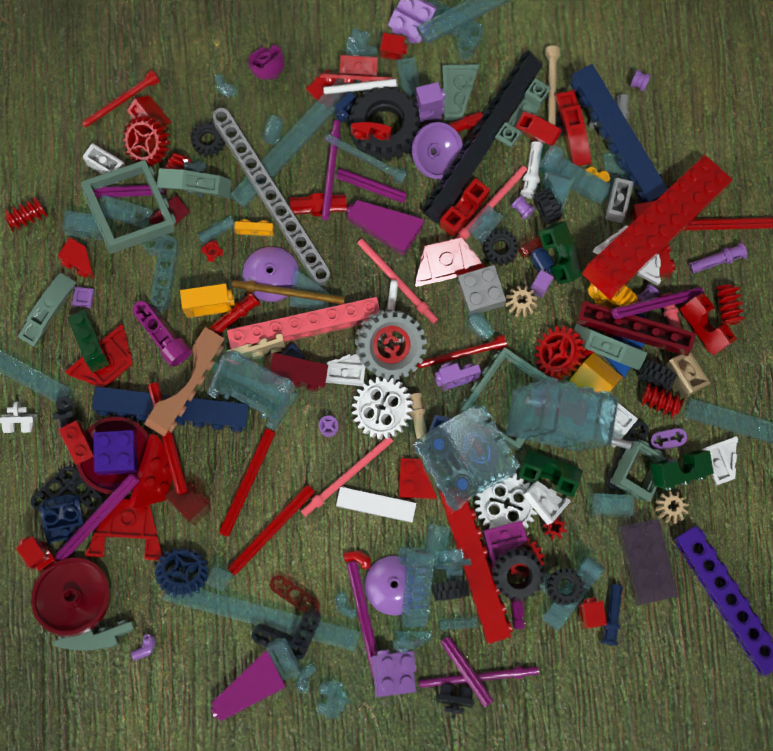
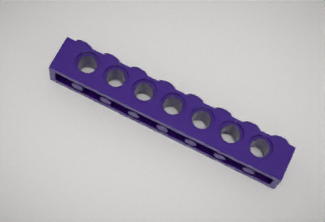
M695 526L673 541L760 676H766L773 671V643L771 642L773 638L760 625L762 622L756 613L753 614L750 610L748 599L739 593L738 584L728 576L727 567L717 559V552L712 545L709 546L706 542L705 533L702 529H698ZM694 544H698L701 547L700 554H696L693 551ZM705 560L712 564L710 571L704 568ZM716 577L723 581L721 588L715 585ZM728 594L732 595L734 598V603L732 605H729L726 602V596ZM739 611L743 612L745 615V620L743 622H740L737 619V613ZM751 628L756 632L755 639H751L748 636V631ZM761 646H765L767 649L765 657L761 656L759 652Z

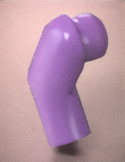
M151 634L144 635L141 648L131 652L134 661L152 654L156 641Z

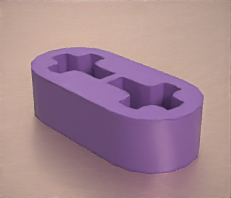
M680 428L658 432L650 438V446L652 449L659 451L680 447L686 442L687 434ZM676 433L678 436H682L679 443L677 440H670ZM657 437L660 440L666 439V442H663L661 447H659V444L654 443Z

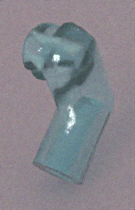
M223 75L214 76L220 94L226 96L237 94V87L225 83Z
M339 592L335 597L337 611L354 620L357 611L349 607L347 594Z
M312 663L297 674L296 688L303 694L307 693L310 689L308 678L317 671Z

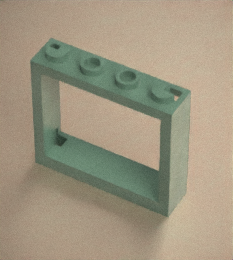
M145 160L81 182L83 195L109 254L174 232L175 217L173 213H169L167 199L165 197L162 198L160 194L162 190L157 188V182L153 178V169L147 165ZM143 173L165 221L114 239L93 190Z
M504 347L502 352L498 350L492 360L495 362L491 367L487 366L481 374L484 376L481 382L476 381L471 388L473 393L470 398L467 396L464 398L460 405L462 407L460 413L463 414L471 408L504 359L539 383L543 380L551 383L553 387L550 392H553L555 396L562 386ZM538 407L516 441L485 420L483 421L488 428L494 430L492 435L518 452L541 417ZM472 411L464 414L473 422L484 425L480 417L473 414Z

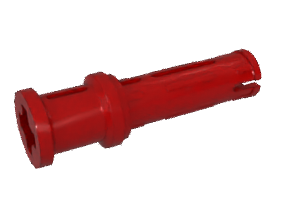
M250 292L247 293V297L240 302H236L233 309L208 329L219 335L237 319L246 317L251 309L260 305Z

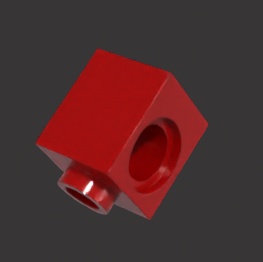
M383 33L380 57L402 61V56L406 55L408 44H405V37Z

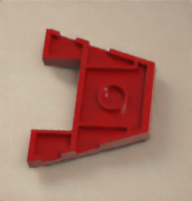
M122 499L99 524L85 556L104 558L107 537L146 539L144 560L159 561L160 556L163 557L151 505L130 508L128 507L130 500Z

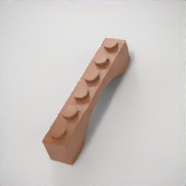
M206 327L203 329L192 347L193 370L189 382L176 395L157 402L144 425L164 437L168 431L172 433L177 425V422L174 421L177 415L180 417L183 415L187 408L184 404L187 400L191 402L196 394L195 386H201L206 377L203 373L205 370L210 371L215 363L212 360L215 355L219 356L224 348L221 345L224 341L223 337Z

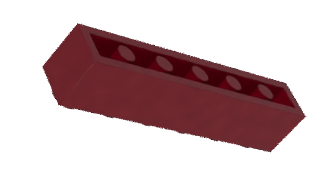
M583 301L576 322L578 325L688 356L692 351L696 333L634 315L615 319L611 313L613 309Z

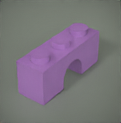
M438 82L416 87V98L418 101L416 102V107L419 108L420 126L441 121L442 114L444 113L443 107L445 106L444 89L439 87Z

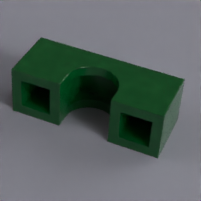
M566 221L553 223L540 230L538 234L544 250L554 248L558 254L557 263L551 267L557 285L570 283L582 276L584 269Z
M86 310L67 317L85 363L93 373L110 365L104 349L97 338L93 322Z
M528 450L518 478L532 483L537 482L540 478L550 479L556 485V492L574 498L583 470Z
M696 450L683 454L684 465L681 470L678 460L665 459L651 463L654 486L661 487L663 490H672L678 484L688 485L691 484V480L707 479L708 475L714 474L710 451Z

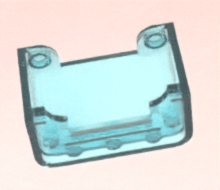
M231 350L222 355L207 394L214 398L218 394H224L226 399L232 396L245 404H249V406L263 413L261 418L268 419L266 426L275 431L288 414L295 385L290 379L283 378L242 356L240 352Z

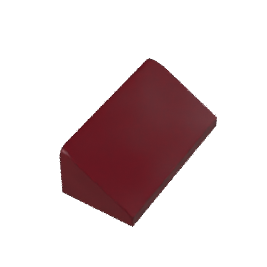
M174 196L168 202L169 208L167 209L175 217V227L190 213V210L177 196ZM160 210L149 219L151 225L165 221Z

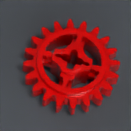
M556 326L555 331L549 329V335L543 333L544 340L538 339L537 341L541 345L535 347L539 353L534 354V357L539 359L535 362V364L540 366L539 370L554 379H557V377L564 379L565 374L570 377L571 370L577 372L576 365H583L579 359L585 358L581 352L586 351V348L581 346L585 343L580 339L581 335L566 326H563L562 329Z

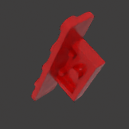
M340 55V74L321 73L320 75L321 78H324V81L335 82L337 78L343 79V82L354 83V80H361V83L395 79V77L377 76L378 57Z

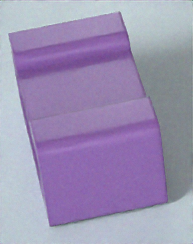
M540 270L530 290H534L536 296L543 298L554 277Z

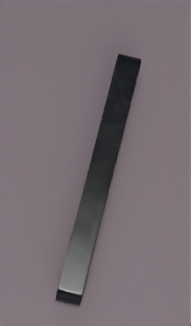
M530 50L521 55L424 204L422 213L434 223H440V219L454 204L496 139V135L504 123L507 122L542 68V61Z

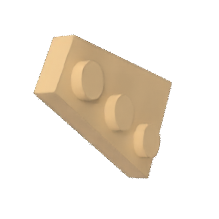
M282 333L276 335L275 340L265 338L259 340L260 342L255 346L253 344H246L227 350L230 362L241 363L250 357L258 359L264 357V354L282 353V350L286 349Z

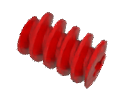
M33 197V204L26 200V207L19 203L20 210H17L14 206L12 207L13 213H10L7 209L5 210V218L13 233L15 232L14 227L21 230V223L28 227V220L34 224L35 217L40 221L42 220V214L48 217L40 200Z
M735 285L716 287V290L720 291L717 293V297L721 298L718 304L722 306L719 308V312L724 313L720 316V319L724 320L721 326L725 324L728 326L739 324L740 321L745 319L744 316H739L740 313L744 312V309L738 308L743 302L737 301L738 298L742 297V294H736V291L741 290V287H736Z
M649 382L641 398L642 406L649 402V409H652L654 406H656V412L664 409V416L668 412H671V419L678 415L685 398L679 401V395L677 394L672 398L671 391L665 395L664 388L657 392V385L650 389L651 383Z

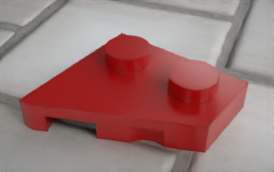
M401 458L399 498L436 500V493L420 459Z

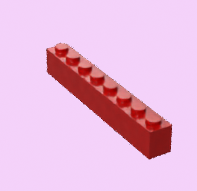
M452 489L441 491L439 496L466 580H468L470 593L486 643L488 645L510 638V633L513 632L510 621L506 622L504 616L507 613L504 602L499 600L498 595L501 593L492 579V565L488 564L486 560L488 552L486 546L481 545L479 539L482 538L480 527L475 526L473 519H476L473 507L469 508L468 501L470 496L460 501L456 498ZM454 490V492L456 493V495H457V497H458L459 499H464L465 497H467V496L469 495V493H467V494L462 495V498H460L459 496H460L461 494H458V493Z

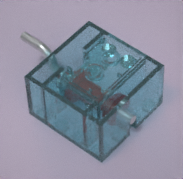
M547 377L545 380H538L536 383H529L527 386L522 385L520 388L513 390L506 433L508 436L574 452L607 445L630 449L632 446L630 441L613 437L619 398L611 396L612 393L595 392L594 388L591 387L579 388L576 387L575 383H560L558 379Z

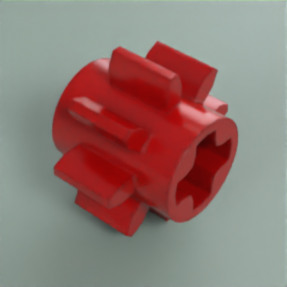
M558 516L553 523L549 525L543 524L542 527L546 528V532L543 535H550L551 541L556 536L561 540L562 536L560 533L567 532L566 529H563V525L566 522L561 523ZM552 524H553L554 526H557V525H558V527H559V529L557 530L558 533H556V531H553V532H552V531L550 530V529L552 528Z

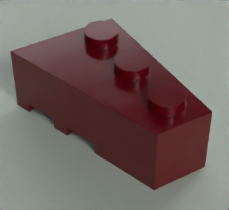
M273 352L264 358L260 381L284 384L294 388L303 387L307 388L308 391L318 392V390L325 388L329 365Z

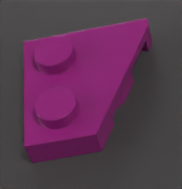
M522 520L483 530L493 567L495 559L498 560L500 553L504 554L506 549L513 550L512 547L518 548L527 541Z

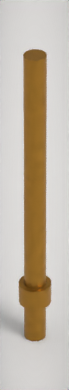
M233 280L232 282L233 288L246 289L247 292L255 293V291L337 304L345 303V297L257 284L256 281L250 280L248 282Z

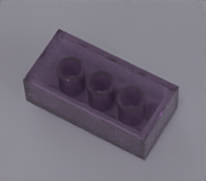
M659 519L619 527L617 531L635 605L639 606L678 597Z

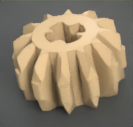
M518 285L516 291L510 289L511 295H506L508 302H506L505 306L511 307L509 313L516 312L515 317L522 313L523 318H525L527 313L533 314V309L537 307L535 301L538 298L537 296H532L534 290L527 292V286L521 290V287ZM518 300H525V303H518Z
M669 490L667 491V496L664 493L660 495L662 500H656V504L660 505V507H656L655 511L662 512L658 516L659 518L666 516L665 523H668L671 519L672 523L676 524L677 518L682 521L684 520L682 514H688V510L684 509V507H688L689 503L682 502L686 497L682 496L679 498V491H676L673 495L672 491ZM673 503L672 506H676L673 512L671 511L672 509L669 510L668 505Z

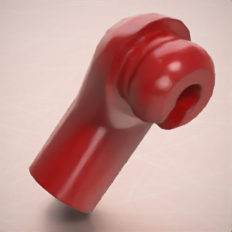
M361 550L343 553L345 562L357 561L362 569H369L371 567L370 557Z

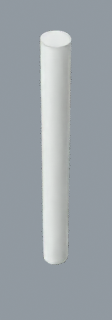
M397 79L328 86L324 87V94L368 90L375 87L383 88V86L395 87L398 86Z

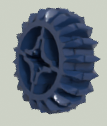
M180 546L179 551L172 548V553L166 551L164 553L165 557L160 556L159 563L156 564L155 577L161 591L166 590L167 596L173 593V597L176 598L179 594L184 599L185 594L192 597L193 591L198 594L200 588L205 587V582L208 581L209 568L207 567V561L204 560V556L202 554L198 555L197 550L191 552L190 547L183 550L182 546ZM175 564V567L170 569L169 572H167L168 568L171 565ZM198 572L196 577L193 580L189 581V578L191 576H194V573Z

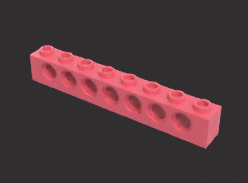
M377 297L230 329L227 330L231 349L246 344H253L255 346L260 342L259 340L265 338L275 340L276 335L281 333L284 342L359 326L364 320L366 322L369 320V315L378 314L377 311H380Z

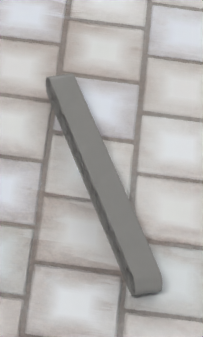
M224 108L215 110L213 113L214 125L313 282L319 286L325 285L330 276L328 267L230 113ZM220 116H224L227 118L224 122H219L217 120V118ZM232 131L236 133V136L230 138L227 136V133ZM239 147L246 149L244 153H239L236 150ZM253 162L256 164V167L249 169L246 165ZM259 178H264L266 180V183L261 185L258 184L256 180ZM272 193L276 196V198L274 200H268L266 196ZM283 209L286 211V214L279 216L276 214V211ZM288 225H294L296 227V230L293 232H289L286 229V227ZM302 240L306 243V246L300 248L296 245V242ZM308 256L315 257L316 261L314 263H308L306 261V258ZM324 272L326 277L318 279L316 273Z

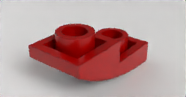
M372 122L353 123L351 125V134L359 140L366 139L369 141L371 134H373L379 140L386 139L389 141L392 135V127Z

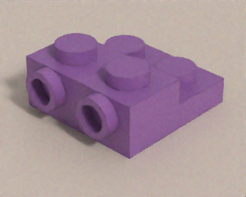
M400 0L388 26L392 28L391 31L395 34L400 35L402 33L408 36L407 40L409 42L420 43L425 39L438 7L426 0Z
M447 363L442 365L438 372H435L436 376L434 378L437 387L441 386L442 391L479 380L481 370L479 365L473 366V364H468L460 370L458 363Z
M408 648L396 649V653L389 654V650L378 651L377 656L371 657L376 697L416 692L414 651L408 652Z

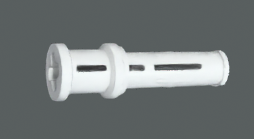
M537 141L531 143L527 174L523 177L524 189L521 191V195L533 199V195L537 193V184L540 182L538 171L543 144Z

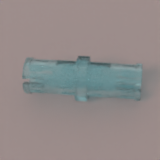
M229 215L224 220L211 224V227L197 235L204 245L217 236L220 237L222 233L235 227V223Z

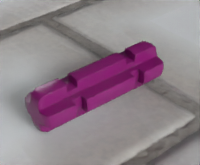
M512 598L513 618H515V621H513L514 629H524L522 598L519 601H515Z

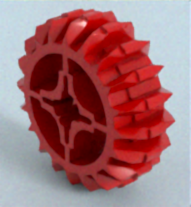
M149 115L137 116L136 119L130 120L131 124L126 125L128 130L123 131L126 137L121 139L126 143L123 148L128 149L126 155H131L130 160L136 161V163L145 160L148 166L161 162L162 158L167 156L165 151L170 150L167 144L171 143L170 140H167L170 134L165 132L167 127L162 126L163 121ZM144 126L149 127L153 132L145 130ZM140 149H144L145 152H148L149 156L145 155Z

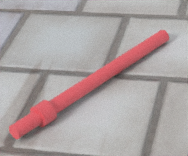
M521 166L465 228L462 227L456 238L462 237L464 241L467 240L471 235L470 232L527 172L525 166Z
M363 238L360 239L357 244L391 280L398 281V288L417 307L416 310L421 315L424 314L432 324H435L438 318L429 310L430 307L412 292Z
M391 437L390 439L385 438L319 496L313 497L311 499L312 502L300 512L306 517L315 508H320L329 496L394 442Z

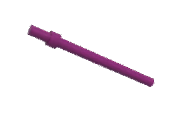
M339 120L333 121V128L329 138L331 145L322 211L323 220H329L337 149L341 139V134L339 133L341 122Z
M520 666L514 667L511 670L476 673L480 681L513 677L515 679H522L523 676L539 675L538 667L522 668ZM463 675L419 680L420 688L442 686L443 684L468 683Z

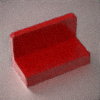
M149 95L135 98L127 109V112L133 119H136L137 116L149 115L163 121L162 126H167L171 123L169 118ZM144 126L145 130L153 132L149 127Z

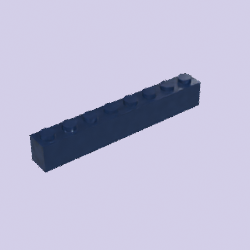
M590 64L577 71L570 78V85L574 91L578 92L581 104L587 107L590 112V119L599 127L600 136L608 142V148L617 157L620 169L626 172L627 180L634 182L633 186L638 192V199L642 203L657 200L668 188L594 65Z
M95 387L92 410L97 413V416L108 417L111 414L123 418L135 417L137 421L146 422L154 409L150 393ZM162 394L163 400L172 397V395ZM193 398L191 402L187 400L184 404L187 408L181 417L177 415L174 420L177 422V426H185V423L192 424V427L195 428L212 426L211 429L213 430L230 428L232 432L242 433V430H247L250 406L249 404Z

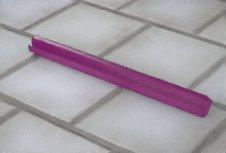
M697 287L616 307L611 313L613 318L619 319L690 301L704 292L702 287Z
M130 474L56 553L55 557L58 560L68 558L139 482L138 477Z
M356 561L347 563V568L373 677L371 657L377 656L378 651Z

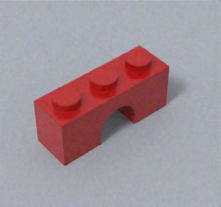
M475 178L464 191L462 198L456 206H451L440 219L439 227L454 238L489 197L490 189Z
M705 293L694 297L680 310L684 319L694 328V333L704 342L707 351L715 355L735 342L737 337L727 324L719 328H714L709 324L708 315L715 307Z
M33 536L25 537L19 542V546L15 548L28 568H36L39 572H43L47 567L58 561L47 543Z

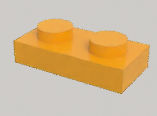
M246 219L240 220V222L235 221L236 234L274 236V226L269 221H259V223Z

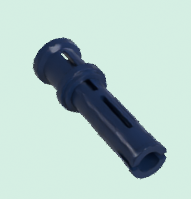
M610 584L606 617L607 625L603 626V640L600 642L604 645L618 646L617 635L621 627L618 621L623 590L621 585Z

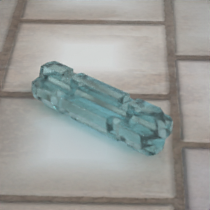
M469 617V619H441L439 621L440 630L478 627L477 617Z

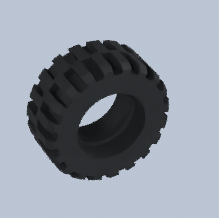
M383 86V89L373 88L372 92L367 90L363 93V98L358 97L356 99V105L352 106L349 118L350 134L353 123L368 122L374 114L379 112L394 113L403 123L402 128L396 134L391 135L389 141L386 139L379 140L373 134H371L369 141L366 139L359 140L351 134L354 145H357V149L361 153L365 151L366 156L370 159L372 156L376 157L377 161H381L382 158H386V161H392V157L399 159L402 158V153L408 154L411 151L414 138L420 130V112L413 98L409 99V94L405 91L400 93L398 88L394 87L391 90L389 86Z

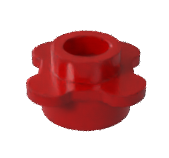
M215 240L201 248V252L207 256L209 262H214L215 258L224 254L223 249L219 248Z

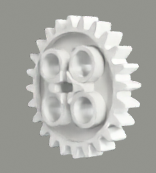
M376 377V383L370 379L369 386L363 383L364 390H357L360 396H354V399L358 401L352 404L353 407L357 408L352 414L358 415L354 422H361L358 428H365L363 433L368 434L370 432V437L374 438L377 434V438L382 440L384 434L386 439H390V433L397 437L396 431L398 430L403 433L402 426H409L406 420L413 419L408 415L414 412L413 409L409 408L414 402L408 401L412 394H405L408 388H401L403 383H396V380L393 378L390 381L383 378L382 381L381 378ZM378 391H380V392H381V397H380V399H379V400H375V399H374L375 393L378 392ZM397 397L399 400L398 405L393 407L391 404L392 400ZM385 406L386 409L381 410L380 407ZM373 409L374 416L369 419L367 414L369 410ZM390 415L392 421L389 425H386L385 418Z
M514 474L513 478L507 475L486 487L480 486L479 489L483 493H476L480 500L475 501L474 504L480 505L479 508L475 509V512H481L478 520H485L482 526L489 524V529L522 520L524 528L527 529L529 527L527 521L531 523L534 521L530 515H537V512L533 510V506L523 495L528 490L530 482L524 485V479L516 480L517 474ZM493 475L491 476V482L496 480ZM487 480L484 481L485 485L490 483ZM498 487L503 488L505 495L502 497L497 496L495 489ZM520 493L524 498L523 502H515L513 495ZM490 498H494L500 502H505V500H508L510 505L522 507L523 510L520 511L511 506H508V508L505 509L504 504L490 501ZM490 506H496V507H498V508H499V514H498V515H492V514H490V512H489V507H490ZM515 512L518 520L510 521L508 513Z

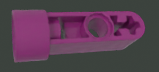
M144 301L135 303L133 306L134 315L160 348V354L168 365L175 367L184 362L192 353V350L185 341L177 337L153 304ZM157 321L158 327L154 330L153 324Z

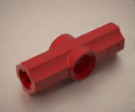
M315 193L309 197L290 198V209L294 215L311 214L312 216H322L324 194ZM346 194L332 195L330 213L346 212Z

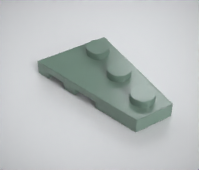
M479 64L443 65L444 120L463 119Z

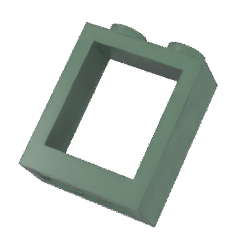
M630 441L632 446L630 449L626 448L610 483L638 500L650 502L657 488L654 486L652 469L650 468L641 487L626 477L638 452L651 459L653 463L667 458L664 457L663 452L649 448V444L645 441Z

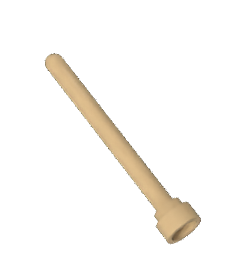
M548 46L545 49V56L549 61V87H551L548 95V122L556 126V61L560 57V48L558 46Z

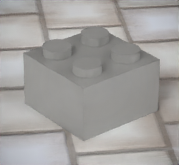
M494 265L458 276L457 284L468 317L505 306L506 298Z

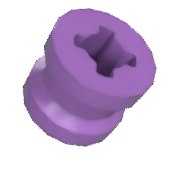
M637 69L630 87H638L640 91L644 92L651 75L643 74L641 70Z
M328 415L321 418L319 429L322 435L332 437L338 432V422L333 416Z

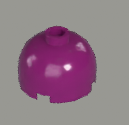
M270 45L271 48L269 49L262 47L249 56L250 62H247L257 78L275 80L285 68V57L281 48L277 45Z

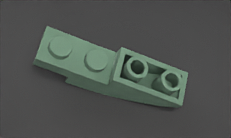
M60 272L32 309L18 337L36 347L54 316L58 315L77 282Z
M127 619L116 623L117 627L115 628L105 627L99 629L98 634H96L95 629H92L79 636H58V640L53 642V645L77 651L111 648L121 644L119 636L135 631L137 628L135 622H129Z

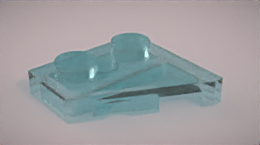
M295 270L292 289L330 295L327 290L320 287L299 270ZM291 297L289 306L320 310L328 308L329 302Z

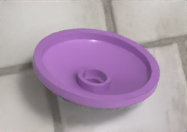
M435 122L425 125L418 131L412 144V156L415 165L425 176L441 179L463 146L462 140L456 130L448 124Z
M264 247L252 253L245 262L243 281L248 282L250 280L256 281L257 284L295 289L299 281V268L294 257L286 250L278 247ZM268 268L273 269L272 273H267L266 271ZM255 291V293L250 292L255 298L265 302H276L288 297Z
M388 556L382 558L372 565L366 575V596L371 605L381 613L387 615L405 614L418 604L423 594L424 583L420 570L413 562L404 557ZM392 581H396L398 583V587L392 588L390 586V583Z

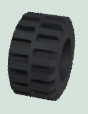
M512 547L513 550L506 549L504 554L500 553L498 555L499 558L498 560L495 559L494 567H492V577L497 589L510 600L511 598H514L515 601H519L520 598L528 600V596L534 597V592H539L541 589L540 584L544 583L543 576L545 575L541 562L533 552L527 551L525 548L521 547V549H518L517 547ZM515 564H525L529 568L527 579L519 584L509 582L507 580L508 570Z

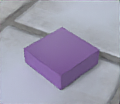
M75 286L72 305L92 309L95 290Z

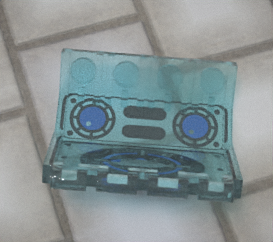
M477 405L472 406L433 428L413 443L416 453L422 457L426 470L434 477L437 488L443 492L446 503L452 507L453 511L460 509L466 501L478 493L515 475L516 469L520 467L514 455L507 457L506 454L510 453L511 450L504 438L497 440L496 437L501 435L494 421L486 422L491 416L484 405L479 408Z

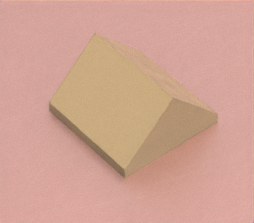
M691 353L688 356H677L665 365L667 369H671L677 375L674 382L684 398L710 384Z

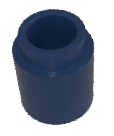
M543 247L534 250L530 256L537 271L540 272L542 270L552 274L551 267L555 265V262L549 252L544 250Z

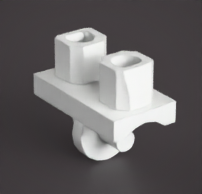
M15 401L13 407H7V413L13 414H2L0 417L3 433L15 432V423H21V432H32L34 421L37 420V414H21L27 412V407H21L20 402Z

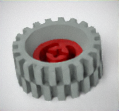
M398 310L377 311L378 314L369 315V320L367 322L364 320L361 323L363 325L362 329H358L356 333L359 335L358 339H355V345L358 346L356 353L360 356L359 360L373 374L384 379L393 378L396 380L400 379L399 376H409L408 372L410 370L415 372L418 369L416 364L423 362L421 355H426V349L423 347L424 344H427V341L423 337L425 333L419 327L420 324L409 315ZM393 331H397L402 338V347L397 354L396 352L400 348L398 343H392L390 348L384 345L388 344L389 340L393 342L399 341L398 338L392 335ZM383 333L384 335L381 337L380 343L383 344L381 348L388 352L387 356H382L377 348L378 339Z

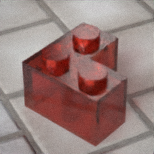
M188 481L186 483L187 493L179 495L174 487L165 497L189 523L195 526L210 511L208 507L210 503L200 492L196 495L194 492L197 489Z

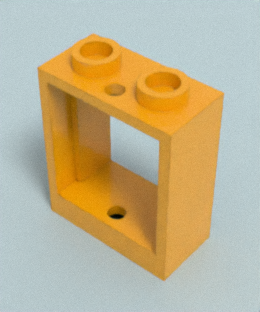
M226 284L180 290L182 309L187 318L227 313L235 305L232 290L228 289Z

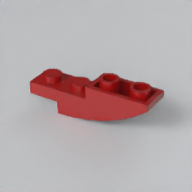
M574 90L556 94L555 99L563 124L564 137L572 166L576 168L591 164L589 143L581 108L577 103Z

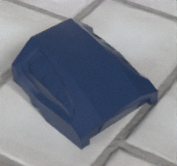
M68 494L52 497L39 505L48 545L52 544V542L70 539L84 524L79 496Z

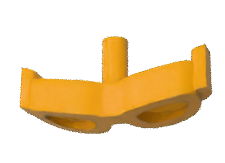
M589 167L583 171L587 177L598 178L604 183L611 180L608 172L601 171L598 173L594 167Z

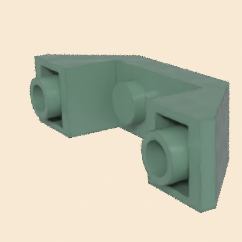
M535 78L526 91L523 101L508 123H504L495 138L510 148L517 143L523 134L515 127L523 112L536 115L551 87Z
M160 168L158 171L157 188L180 189L230 199L232 180L218 175Z
M576 324L574 330L581 335L580 339L585 342L581 346L609 359L641 370L648 354L647 352Z

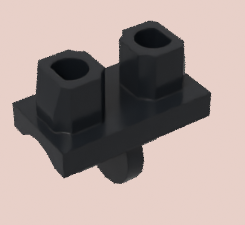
M62 396L57 399V411L53 413V419H58L60 429L75 422V415L79 411L78 407L73 408L71 398Z
M443 684L441 692L437 696V703L452 705L444 706V712H450L451 719H455L456 713L464 715V708H458L457 706L467 708L474 706L472 688L461 687L460 697L452 696L453 685Z

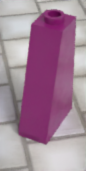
M359 200L354 205L351 204L346 211L348 222L402 256L405 255L424 227V220Z
M269 651L264 652L212 702L213 708H211L215 719L219 718L220 721H224L287 687Z

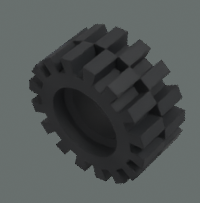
M206 121V124L200 122L199 127L196 125L195 130L192 129L190 139L198 155L201 156L203 154L206 158L207 155H210L211 158L213 154L219 155V150L222 152L225 141L216 129L214 122L211 124L209 121ZM207 133L214 135V143L211 145L202 144L201 138Z
M546 188L533 195L537 211H539V215L545 221V224L548 225L562 219L560 205L551 189Z
M500 229L496 230L495 233L494 231L491 232L484 244V255L488 257L489 262H493V265H496V263L499 266L503 264L505 266L508 265L509 262L514 260L518 252V241H516L515 235L512 236L510 231L506 233V230L500 232ZM505 242L508 246V251L505 254L496 253L494 250L495 243Z
M645 361L638 375L646 384L650 382L652 387L657 385L658 389L664 388L665 391L671 390L677 377L671 369H667L666 366H661L659 363L655 364L652 361Z
M562 568L552 573L548 578V584L546 585V588H548L547 594L551 596L550 599L554 600L556 604L570 605L581 598V594L584 592V582L581 581L582 577L577 574V571H572L570 568ZM567 579L571 582V593L562 594L558 590L560 580Z
M457 580L433 585L435 601L470 596L468 580Z

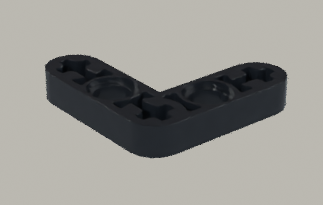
M66 466L36 492L30 502L35 510L40 511L39 505L36 506L38 504L37 499H43L46 496L43 494L45 491L49 496L57 497L62 496L68 489L76 496H79V500L92 512H95L105 501L95 489L82 479L75 468ZM67 471H69L70 473L73 471V478H67L64 481V483H66L65 486L63 485V483L58 481L59 478L64 480L67 477V475L65 474ZM59 484L60 491L52 494L50 492L51 485ZM80 484L87 485L88 489L85 494L77 492ZM90 494L95 500L99 499L98 507H91L93 503L87 498Z
M307 609L300 620L294 636L265 624H257L251 634L252 640L259 645L292 659L300 660L304 658L320 623L321 615L316 609ZM313 617L311 625H308L309 618ZM306 631L309 633V637L304 638L299 632ZM274 639H282L284 641V644L278 645L275 643Z

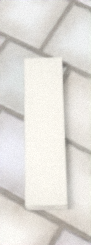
M340 487L336 507L412 523L416 503Z

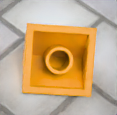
M592 353L571 377L569 382L596 405H599L622 379V376L595 353Z

